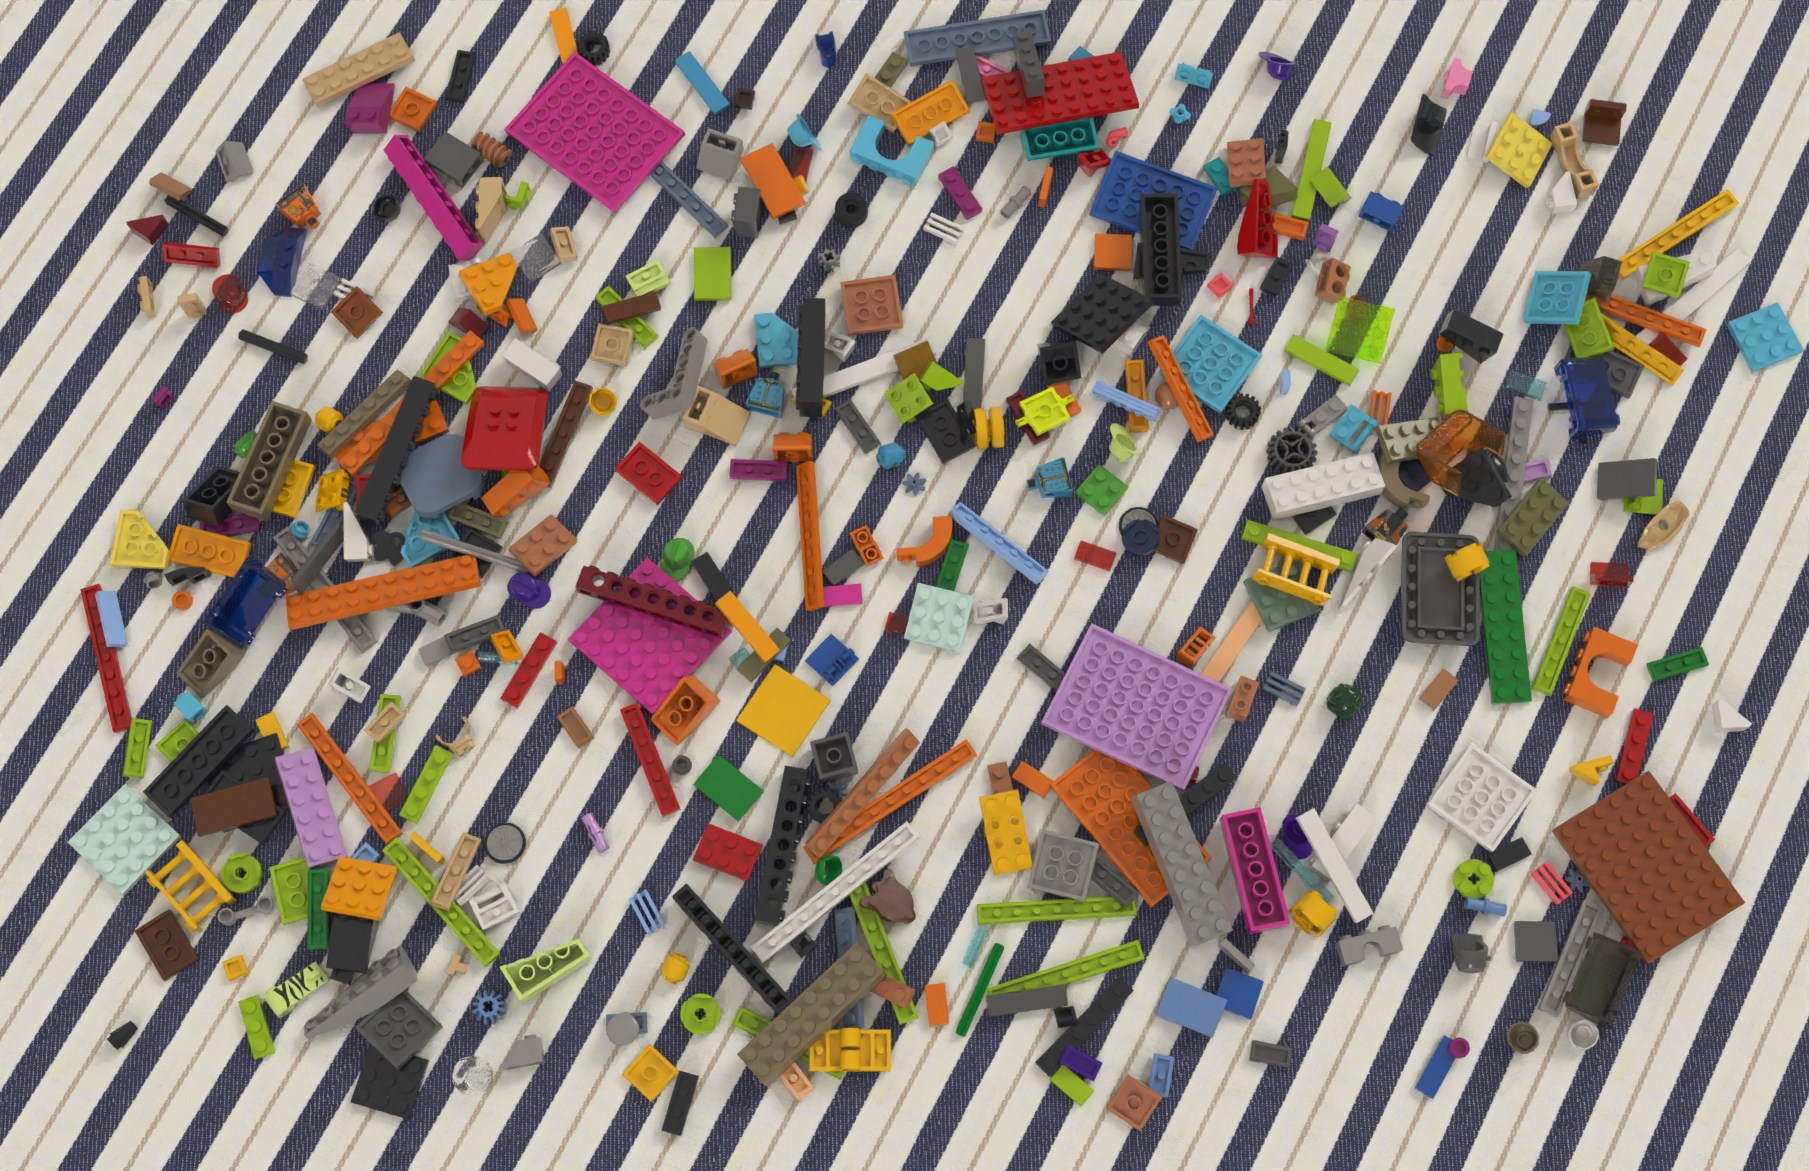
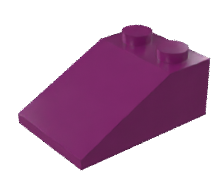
M368 83L356 90L347 106L344 124L353 134H387L395 84Z

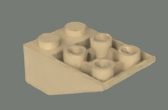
M502 177L479 178V185H476V194L479 196V201H476L478 218L475 219V227L478 229V235L482 237L484 244L488 243L507 210L504 199L507 192Z
M697 386L694 401L686 409L682 419L685 427L736 446L751 412L711 390Z

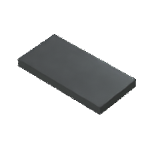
M1570 344L1560 368L1629 399L1644 365L1613 351L1578 363Z

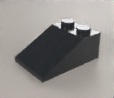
M216 466L182 500L188 518L219 526L232 512V509L226 502L240 472Z
M335 913L332 922L326 968L366 974L380 921Z

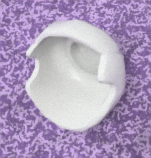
M1577 1019L1570 1024L1567 1030V1037L1575 1048L1587 1050L1597 1043L1599 1031L1592 1021Z

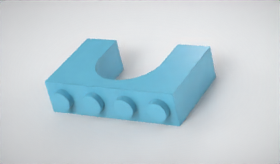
M868 115L850 149V159L856 164L868 166L873 171L885 173L890 178H897L906 185L916 186L934 152V142L917 136L911 150L905 157L898 160L886 159L876 149L885 131V122Z

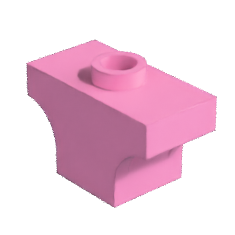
M1454 57L1449 72H1445L1443 82L1446 83L1441 97L1448 99L1450 95L1455 93L1465 95L1473 71L1465 69L1461 64V59Z

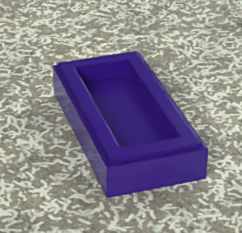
M1066 1044L1058 1060V1063L1092 1081L1095 1080L1103 1064Z

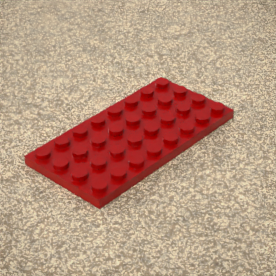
M1121 51L1041 66L1045 79V95L1026 97L1019 70L981 77L982 87L997 135L1139 108V101Z

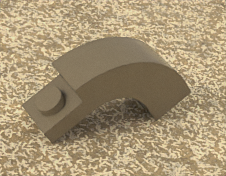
M1382 452L1378 457L1377 464L1385 484V488L1382 491L1383 495L1392 504L1402 509L1409 503L1412 507L1424 508L1429 503L1430 495L1404 486L1398 475L1400 461L1388 463L1384 452Z

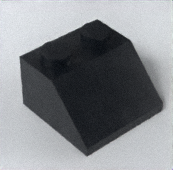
M1074 338L1037 344L1044 384L1081 378L1077 344Z

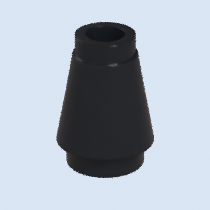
M130 1020L109 1033L110 1036L107 1040L118 1051L121 1047L124 1048L138 1028Z

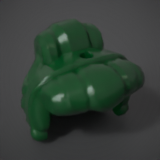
M1341 683L1329 693L1326 705L1329 711L1346 720L1353 718L1358 713L1364 700L1358 688Z

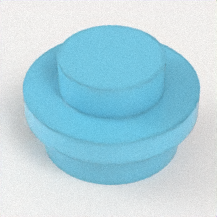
M297 521L290 528L292 534L297 538H307L310 533V527L304 521Z

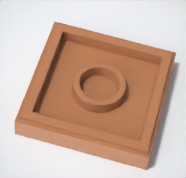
M1127 1074L1106 1109L1141 1131L1163 1096L1130 1074Z

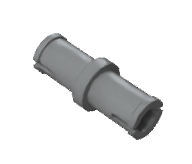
M1022 186L1015 196L1009 198V202L1000 210V214L1004 218L1009 219L1032 194L1031 190L1027 186Z

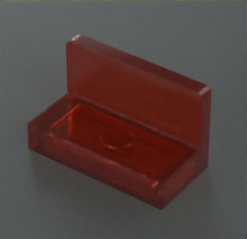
M1590 563V585L1629 587L1634 582L1633 574H1629L1628 564Z

